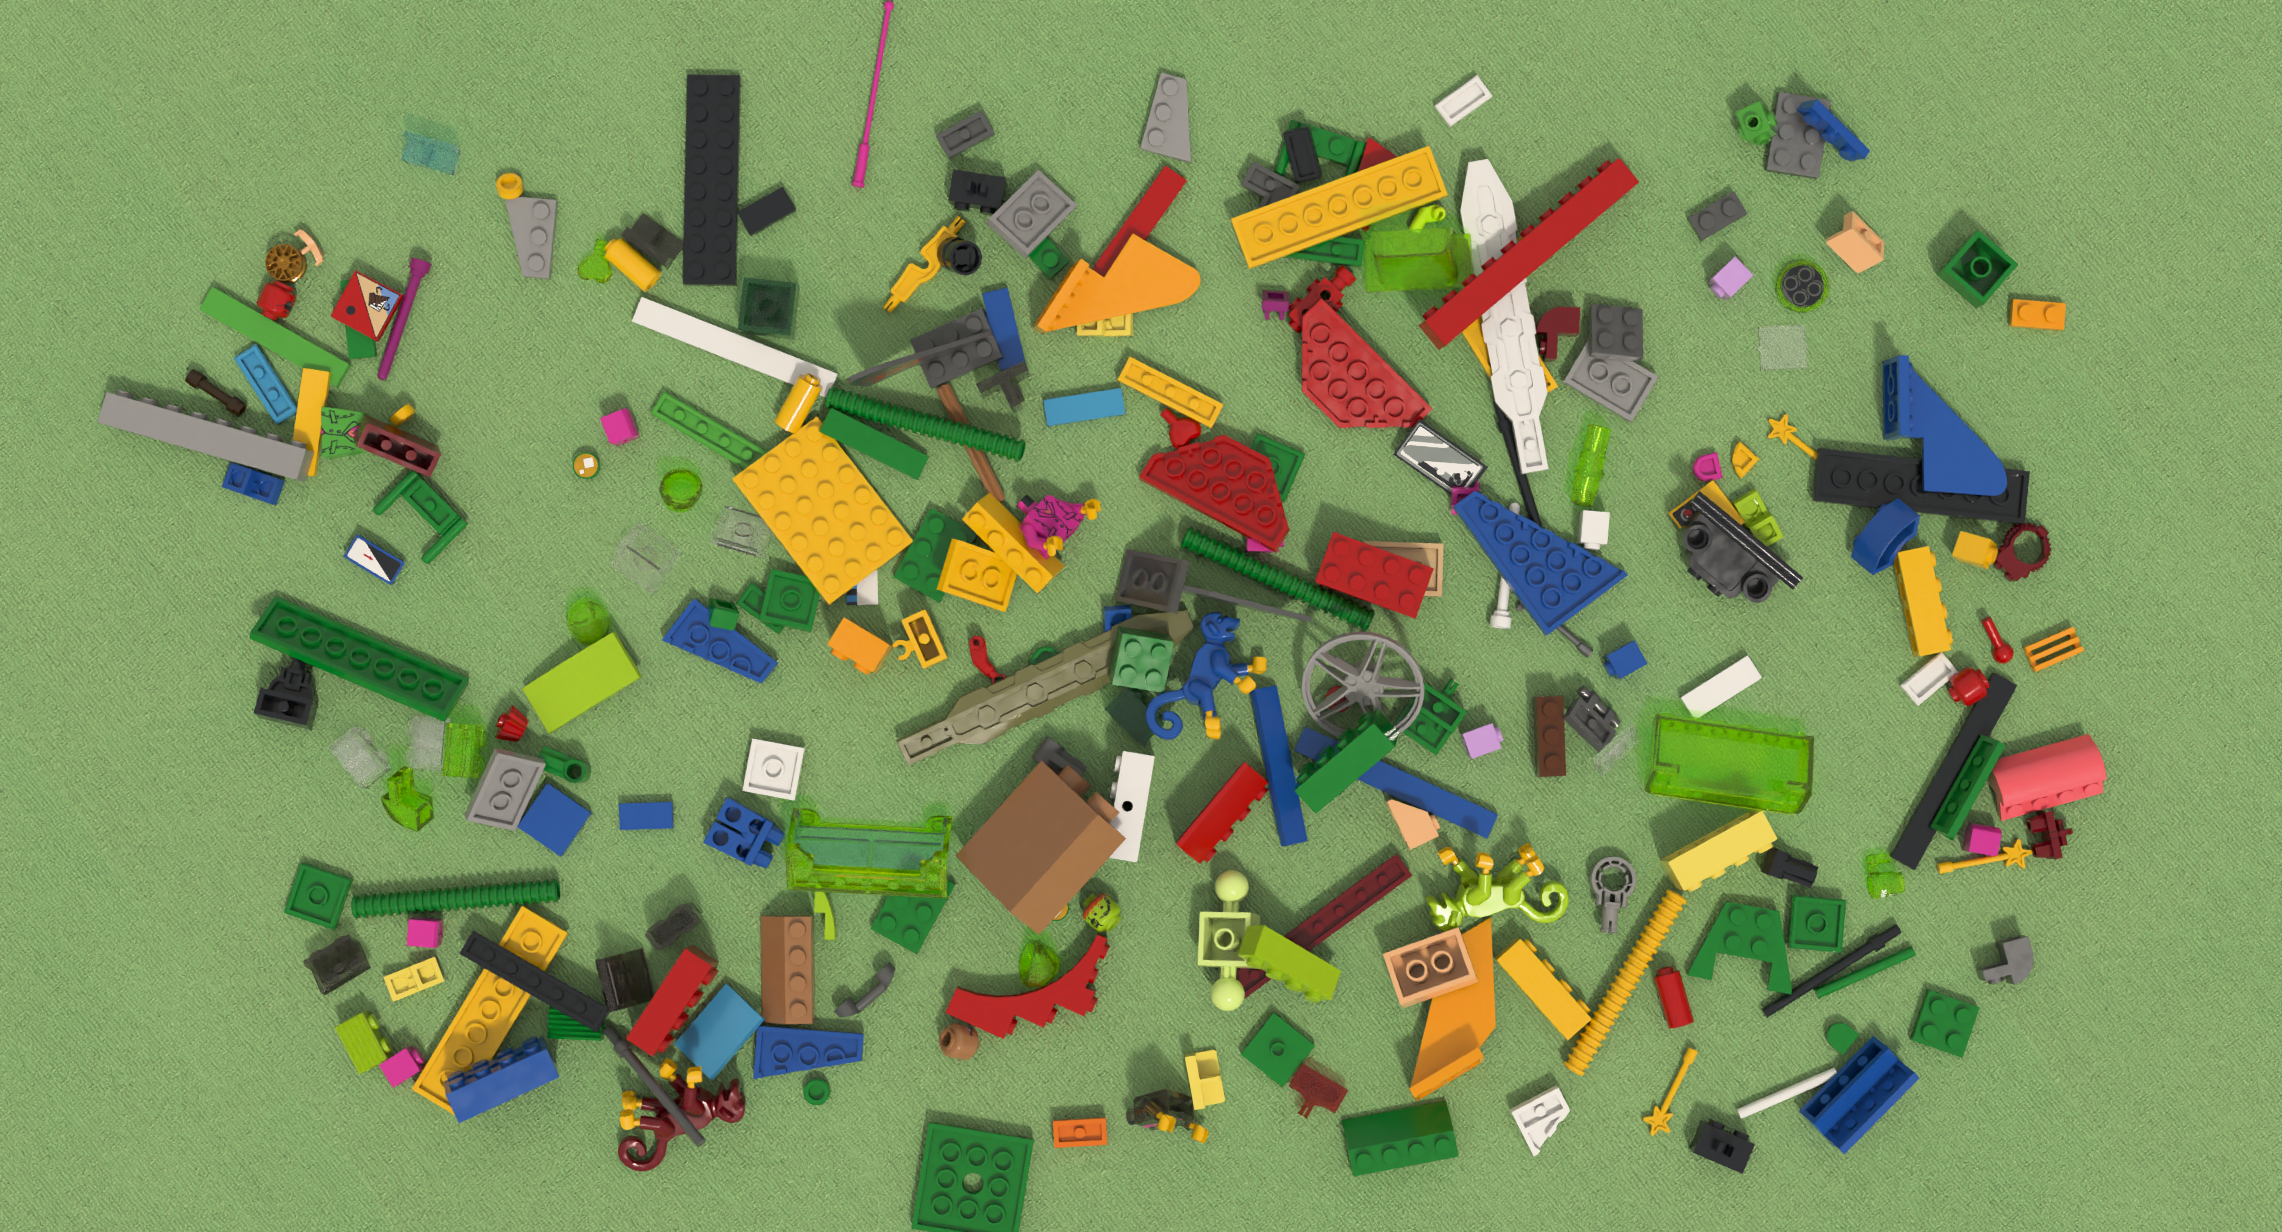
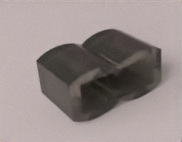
M693 902L682 904L672 910L666 919L653 924L647 930L645 936L655 950H662L674 944L681 934L697 927L702 921L703 915Z

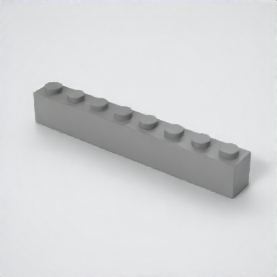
M117 390L116 394L106 392L98 423L306 482L314 452L307 450V444L291 440L290 444L281 442L282 437L266 433V436L262 437L256 435V429L241 425V429L237 430L231 428L232 422L217 418L216 422L213 423L206 421L207 415L192 411L189 416L182 414L183 408L167 404L164 409L157 407L158 401L142 397L140 402L132 399L133 394Z

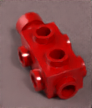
M1343 265L1334 272L1335 276L1330 281L1326 277L1322 281L1317 278L1306 289L1309 294L1303 300L1298 297L1289 306L1291 312L1288 314V317L1291 321L1288 324L1296 333L1300 334L1302 332V312L1308 310L1320 298L1321 292L1328 291L1330 293V298L1325 301L1336 312L1343 306L1340 300L1344 295L1341 291L1346 286L1350 287L1356 281L1353 274Z

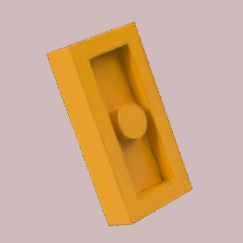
M2013 299L2010 302L2009 327L2062 331L2065 324L2066 303Z

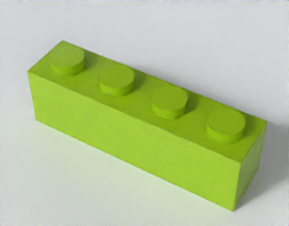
M1247 926L1238 952V956L1245 959L1248 966L1262 969L1266 972L1267 977L1281 980L1286 983V988L1305 994L1304 998L1314 1003H1319L1320 1000H1332L1341 970L1267 926Z

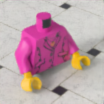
M1025 495L1017 505L1026 514L1025 519L1020 525V530L1024 535L1027 546L1038 550L1046 560L1050 556H1054L1056 550H1063V543L1076 532L1085 514L1089 520H1094L1097 517V512L1101 511L1100 502L1097 499H1090L1085 504L1070 503L1056 499L1052 495H1047L1039 504L1030 496Z

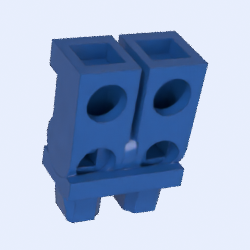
M727 797L716 819L723 823L717 820L714 821L703 843L750 866L755 864L768 868L774 855L763 850L762 847L766 840L779 846L785 833L774 826V821L753 811L732 797ZM725 824L739 830V832L727 827Z

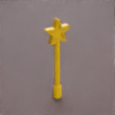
M1787 414L1779 422L1773 419L1768 420L1773 428L1767 436L1768 439L1778 436L1783 444H1786L1787 439H1789L1816 460L1817 452L1791 433L1797 431V428L1788 425Z
M2015 839L2012 848L2001 847L2005 852L2003 854L1954 863L1951 861L1937 863V871L1939 874L1953 872L1954 869L2001 860H2006L2005 866L2016 863L2020 868H2025L2024 857L2032 854V850L2022 849L2021 840Z
M1688 1047L1683 1057L1684 1062L1661 1109L1659 1110L1654 1105L1652 1116L1642 1118L1643 1121L1651 1124L1650 1134L1652 1136L1659 1129L1670 1133L1666 1122L1673 1114L1666 1112L1689 1065L1693 1063L1698 1051Z

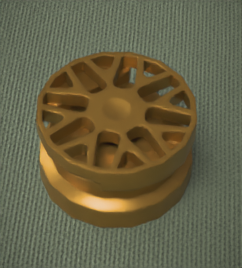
M276 245L266 255V270L270 276L280 282L295 283V281L304 276L307 269L305 256L291 245Z

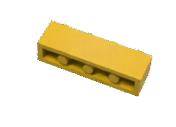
M991 493L980 499L962 518L1037 594L1065 567L1055 556H1050L1046 560L1038 550L1029 548L1020 530L1021 522Z
M1929 546L1898 552L1893 563L1913 656L1919 657L1951 650L1950 644L1953 643L1950 629H1947L1945 624L1947 609L1945 604L1941 603L1939 596L1942 587L1939 577H1935L1933 567L1936 566V558L1934 552L1930 551Z
M1517 937L1494 959L1562 1036L1569 1040L1591 1020V1017L1587 1014L1590 1009L1581 999L1575 1001L1569 994L1573 990L1563 979L1558 981L1552 975L1555 970L1546 959L1540 961L1534 953L1537 949L1528 939L1522 941Z

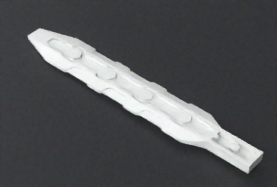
M1488 159L1468 162L1460 209L1465 239L1468 240L1473 266L1472 273L1476 276L1484 271L1481 266L1491 257L1497 260L1503 255L1500 250L1512 240L1515 244L1517 243L1516 231L1518 229L1513 202ZM1526 278L1481 315L1483 321L1481 324L1484 343L1487 344L1492 370L1490 378L1495 403L1512 422L1521 474L1548 470L1539 415L1547 396V388L1543 367L1540 366L1535 340L1536 328L1534 317L1530 313L1525 286Z

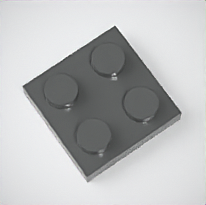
M1591 304L1589 307V356L1640 362L1643 358V309Z

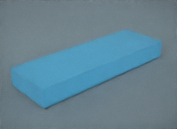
M253 345L234 358L276 425H280L297 413V404L259 345Z
M1122 388L1043 400L1047 427L1125 415Z

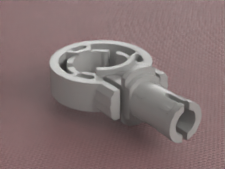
M1607 857L1594 865L1590 872L1589 883L1591 890L1595 894V905L1602 906L1600 932L1617 934L1618 909L1627 907V897L1632 894L1636 886V873L1631 864L1625 859ZM1604 863H1607V866L1603 867L1602 871H1605L1607 868H1615L1623 874L1627 870L1630 876V884H1628L1629 877L1626 875L1624 876L1623 887L1619 891H1610L1601 882L1603 873L1599 872L1596 880V872ZM1610 896H1613V902H1609Z

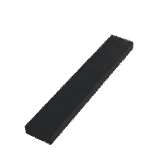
M472 931L459 953L597 1033L611 1012V1009L475 931Z

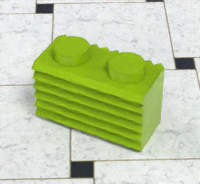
M365 1011L334 1027L359 1075L392 1057L390 1053L393 1051L392 1046L386 1037L382 1038L378 1030L380 1024L374 1014L370 1015L368 1011Z

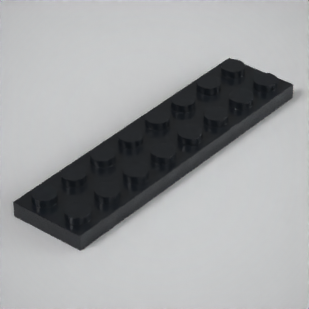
M687 75L683 285L737 286L740 75Z
M1819 448L1817 449L1812 501L1879 509L1883 504H1889L1899 498L1916 513L2025 524L2030 471L2005 469L2007 487L2002 494L1997 496L1923 491L1922 459Z

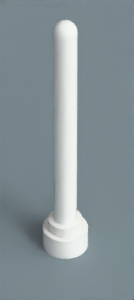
M1516 502L1511 503L1509 510L1518 515L1520 505ZM1502 576L1500 579L1497 611H1494V614L1491 615L1489 626L1510 629L1512 618L1509 617L1510 613L1507 612L1510 587Z

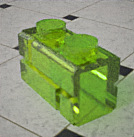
M446 724L442 776L478 778L479 773H483L484 757H480L481 746L484 747L486 744V731H482L483 725Z

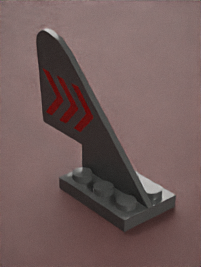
M981 308L911 339L915 354L871 367L848 377L846 380L848 385L871 386L918 365L922 367L930 388L933 389L1004 358L985 311Z

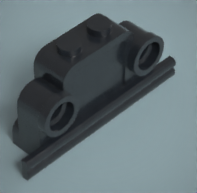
M1699 491L1689 502L1696 511L1680 529V539L1687 548L1684 554V559L1690 566L1687 571L1698 581L1702 577L1708 581L1707 588L1719 597L1723 594L1728 598H1734L1742 592L1749 601L1759 603L1770 596L1773 586L1779 579L1791 589H1794L1801 582L1803 577L1703 493Z

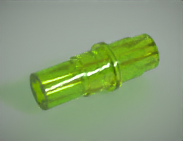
M1595 424L1588 425L1578 464L1573 469L1575 476L1570 502L1581 506L1593 507L1600 481L1605 476L1603 469L1611 433L1610 428Z

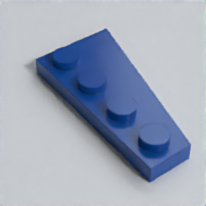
M695 598L662 639L664 642L761 684L764 683L778 665L776 660L737 630L731 631L710 626L709 609Z
M760 1025L757 1028L753 1079L862 1061L864 1033Z

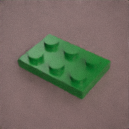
M931 508L893 578L940 603L945 592L936 589L951 540L957 539L973 544L977 534L973 530Z
M908 859L875 919L871 930L918 954L956 884L919 863Z

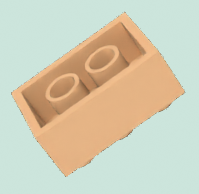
M1459 927L1383 954L1399 1003L1403 1008L1479 982Z

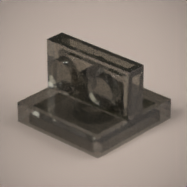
M1022 361L976 383L983 399L1002 390L1012 412L1015 413L1023 409L1021 402L1025 401L1018 384L1015 383L1030 377V373L1025 362Z
M643 948L595 960L605 1004L609 1008V1012L651 1001L654 993Z

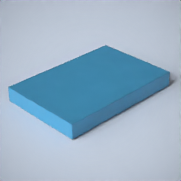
M726 983L674 1045L696 1066H701L702 1072L709 1079L713 1080L762 1024L765 1018L733 987Z

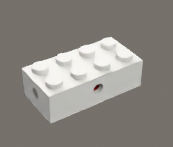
M1123 751L1122 756L1117 755L1114 771L1119 772L1118 782H1112L1110 798H1115L1114 807L1120 813L1110 824L1126 839L1109 858L1137 862L1155 756ZM1130 801L1133 805L1132 809L1125 810L1122 807L1123 802Z

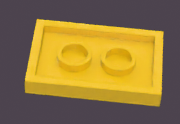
M952 539L936 590L1006 612L1017 573L997 553Z

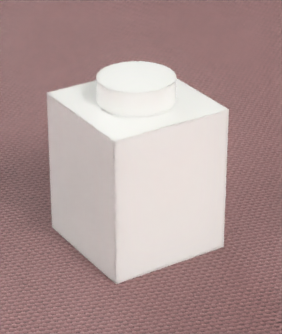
M1581 511L1577 543L1584 544V549L1600 550V545H1606L1608 541L1610 512Z

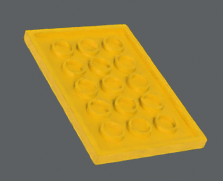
M815 417L800 428L797 434L793 433L732 478V481L828 605H831L911 545L913 540L837 441L819 432L822 422L818 417Z

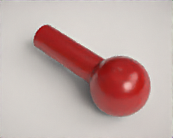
M1984 618L1981 622L1994 646L1992 650L1993 659L2001 664L2010 662L2014 655L2013 648L2003 642L1992 618Z

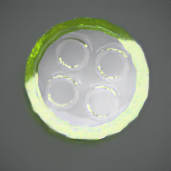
M1798 260L1788 264L1779 272L1775 292L1779 302L1786 309L1807 313L1817 309L1825 301L1829 292V281L1826 273L1819 265L1811 261Z

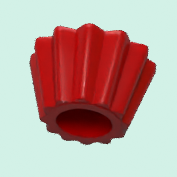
M512 705L507 713H501L496 723V727L499 729L495 737L501 740L518 742L529 720Z

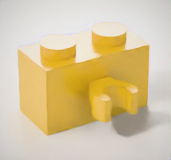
M922 610L901 620L910 640H898L892 644L894 648L899 645H903L906 648L905 654L898 657L899 660H906L910 657L911 652L915 651L922 668L927 669L949 659L928 610Z

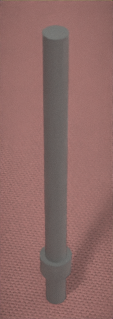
M612 1026L607 1027L604 1030V1034L614 1045V1051L620 1058H624L695 1145L697 1147L702 1146L706 1139L634 1054L631 1044L626 1039H622Z

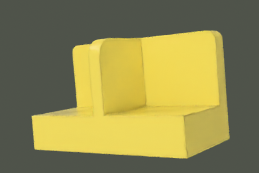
M1216 1050L1185 1054L1194 1110L1203 1109L1206 1105L1224 1102L1225 1097Z

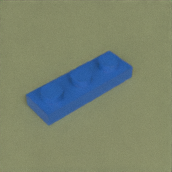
M1818 99L1802 102L1797 109L1803 116L1804 121L1821 133V137L1826 142L1831 143L1845 160L1865 159L1870 152Z

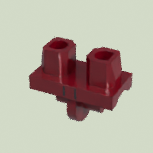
M2039 811L2036 816L2026 819L2028 832H2041L2042 842L2031 844L2033 857L2046 859L2063 858L2060 846L2068 845L2066 835L2073 834V829L2064 828L2063 819L2055 820L2053 811Z

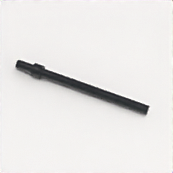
M1494 401L1493 405L1499 421L1496 424L1499 433L1503 434L1529 520L1543 528L1527 475L1521 474L1512 422Z
M1895 924L1879 935L1875 933L1867 939L1868 942L1792 989V994H1784L1761 1009L1767 1018L1872 951L1877 952L1884 948L1886 942L1902 933L1900 928Z

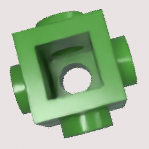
M1761 101L1736 111L1740 122L1737 129L1742 140H1747L1752 145L1760 146L1771 141L1772 136L1777 135L1774 127L1778 125L1777 119L1773 111H1768L1767 106Z

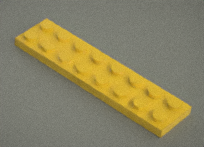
M1430 146L1234 217L1231 219V223L1250 270L1445 198L1448 194Z
M523 905L499 945L546 972L569 932ZM484 968L412 1087V1090L455 1115L445 1095L444 1081L448 1080L447 1077L454 1072L462 1070L464 1073L472 1069V1066L483 1059L492 1060L531 995Z

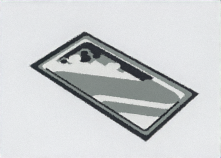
M1420 419L1393 454L1450 495H1452V486L1474 487L1488 468V466Z

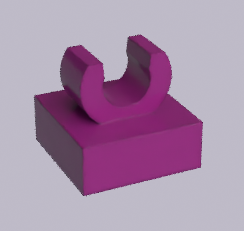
M1262 290V310H1264L1265 319L1269 320L1271 311H1278L1279 320H1283L1285 312H1288L1289 292Z

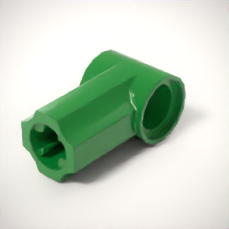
M543 746L538 754V758L544 759L546 763L544 771L559 776L570 783H583L591 776V767L585 760L576 759L547 746ZM576 764L582 768V774L578 779L574 778L571 772Z

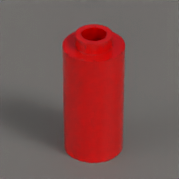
M1673 966L1657 970L1658 975L1654 976L1668 1028L1672 1029L1693 1023L1694 1018L1680 970H1674Z

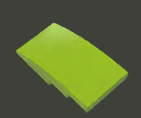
M612 632L522 688L550 734L571 720L580 717L596 705L605 702L642 676L616 632Z

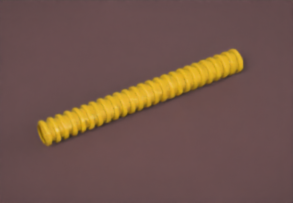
M1666 889L1665 893L1667 895L1665 897L1662 896V903L1657 905L1658 910L1653 911L1652 914L1654 916L1649 918V925L1644 926L1645 932H1641L1640 940L1637 939L1635 941L1637 943L1636 947L1633 946L1631 948L1633 952L1627 955L1628 960L1623 962V969L1619 968L1620 974L1615 975L1614 978L1616 980L1614 983H1610L1612 987L1610 990H1606L1607 995L1602 997V1004L1597 1005L1599 1009L1593 1012L1595 1016L1593 1019L1591 1018L1589 1026L1585 1025L1586 1031L1584 1033L1581 1032L1580 1035L1582 1037L1580 1040L1577 1039V1046L1572 1047L1573 1053H1569L1567 1056L1569 1057L1568 1061L1563 1062L1566 1068L1580 1076H1584V1069L1589 1068L1588 1062L1593 1061V1054L1598 1053L1597 1047L1602 1046L1600 1042L1602 1039H1606V1032L1609 1033L1611 1031L1609 1029L1610 1025L1614 1026L1615 1022L1613 1020L1615 1018L1618 1019L1619 1010L1622 1011V1005L1627 1004L1628 1001L1626 999L1628 996L1631 997V990L1636 989L1635 983H1639L1640 975L1643 976L1645 974L1643 970L1649 967L1647 963L1653 960L1652 955L1657 953V946L1661 947L1660 941L1662 939L1665 940V933L1670 932L1669 926L1674 925L1673 920L1678 918V911L1683 910L1682 904L1687 903L1686 898L1678 893Z

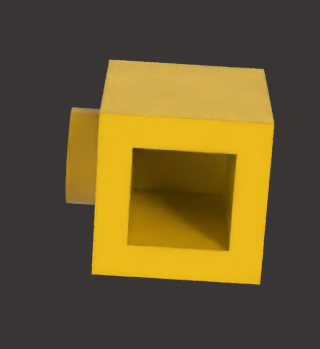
M1960 531L1952 556L1959 562L1988 570L1990 563L1993 564L1996 560L1998 549L1996 548L1997 545L1989 538Z

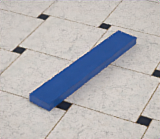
M1277 685L1254 689L1250 694L1281 847L1306 842L1308 840L1300 800L1294 791L1296 780Z

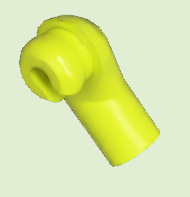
M1437 204L1421 207L1408 229L1420 235L1426 223L1441 221L1445 218V209Z

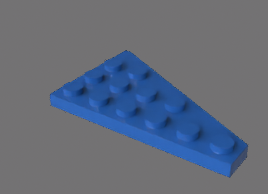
M1473 491L1452 507L1544 636L1550 634L1628 576L1624 570H1620L1607 563L1604 559L1590 554L1589 551L1558 537L1550 530L1543 529L1537 523L1520 514L1517 515L1477 491Z

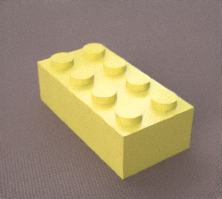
M1750 810L1662 858L1660 862L1675 888L1691 892L1703 885L1702 880L1710 877L1715 879L1726 873L1725 868L1729 865L1739 866L1750 859L1748 855L1758 852L1760 854L1773 847L1771 842L1778 838L1763 811Z

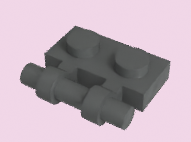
M1583 685L1577 691L1581 697L1572 701L1563 719L1598 753L1606 751L1616 733L1613 728H1616L1621 721L1615 716L1616 712L1610 706L1606 707L1599 700V695L1596 692L1590 691Z

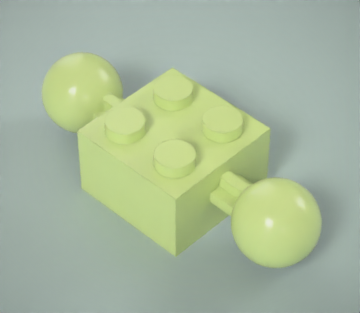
M1228 870L1221 873L1215 882V892L1218 898L1223 901V912H1200L1198 965L1221 968L1220 979L1211 988V1000L1217 1008L1223 1011L1237 1009L1244 1000L1245 991L1243 985L1236 979L1237 968L1253 967L1246 964L1247 961L1238 956V952L1247 926L1260 925V915L1239 912V902L1247 896L1249 884L1247 878L1236 870Z

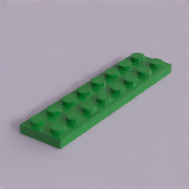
M278 596L273 598L250 631L251 640L443 722L447 720L469 684V678Z

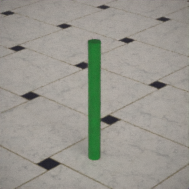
M1910 946L1814 989L1816 996L1820 999L1916 956L1915 951Z

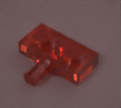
M1301 1063L1289 1084V1087L1301 1093L1306 1099L1298 1114L1303 1115L1305 1118H1308L1314 1105L1325 1107L1336 1113L1348 1092V1089L1304 1063Z

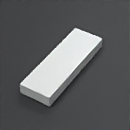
M1747 655L1681 696L1680 700L1693 720H1696L1762 677Z

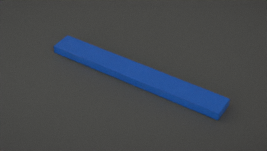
M1304 727L1294 751L1316 761L1319 759L1318 754L1327 745L1333 747L1338 741ZM1380 760L1357 779L1488 839L1498 816L1494 812Z

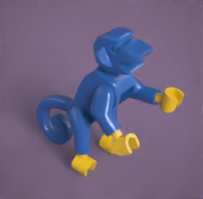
M1211 612L1201 619L1200 629L1206 643L1196 652L1188 681L1179 690L1157 695L1146 708V722L1149 729L1156 736L1165 740H1172L1180 735L1183 724L1178 714L1172 711L1163 712V720L1170 721L1173 724L1170 729L1162 728L1156 722L1155 715L1158 708L1162 705L1185 699L1188 704L1199 705L1202 708L1207 737L1220 739L1221 717H1216L1213 691L1220 681L1225 679L1230 684L1235 683L1243 694H1249L1256 688V683L1248 675V672L1263 674L1266 671L1267 665L1265 657H1253L1252 665H1247L1246 662L1238 664L1230 662V655L1223 644L1235 640V634L1232 631L1239 628L1240 618H1231L1228 615L1222 617L1220 612ZM1245 675H1247V676H1246L1245 678H1243L1242 680L1239 678V676H1245Z

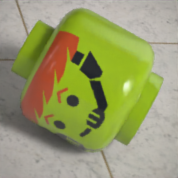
M1101 893L1097 896L1091 894L1083 903L1085 907L1082 914L1083 919L1097 932H1110L1122 919L1120 916L1121 907L1106 893Z

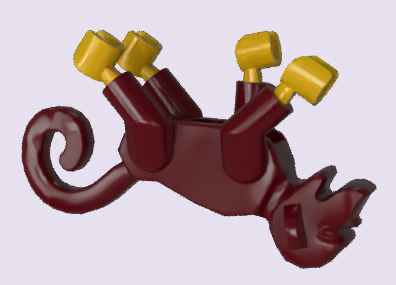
M666 1058L660 1065V1076L666 1080L669 1079V1084L680 1095L673 1101L697 1130L705 1128L716 1117L728 1123L739 1122L744 1117L746 1097L740 1089L738 1078L730 1081L728 1089H725L724 1084L721 1083L717 1094L713 1096L709 1091L695 1085V1083L703 1082L701 1066L687 1069L686 1083L679 1074H674L678 1068L674 1061ZM624 1091L621 1099L625 1110L620 1111L619 1117L621 1127L629 1130L639 1126V1129L653 1130L657 1138V1145L651 1157L644 1160L636 1159L629 1153L628 1149L635 1148L637 1155L643 1157L646 1155L647 1147L643 1139L630 1135L620 1141L618 1156L621 1162L632 1170L649 1171L656 1168L664 1159L667 1142L675 1136L686 1133L657 1098L642 1097V1099H636L634 1091ZM641 1107V1110L654 1111L656 1116L641 1115L640 1118H635L633 1110Z

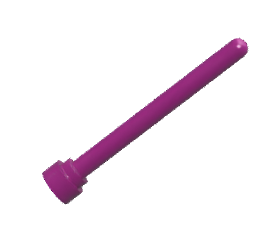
M411 257L408 266L411 268L409 271L411 277L377 373L380 380L388 378L421 278H425L426 273L429 274L432 266L431 263Z

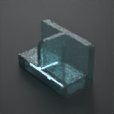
M404 131L403 137L407 141L402 154V161L454 176L461 152L460 149L453 144Z

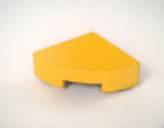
M1739 441L1733 449L1731 462L1735 474L1741 479L1759 458Z

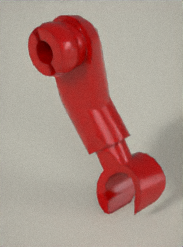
M977 635L970 638L969 648L974 666L986 677L989 676L992 684H995L998 677L1007 678L1003 674H998L994 665L988 660L985 639Z

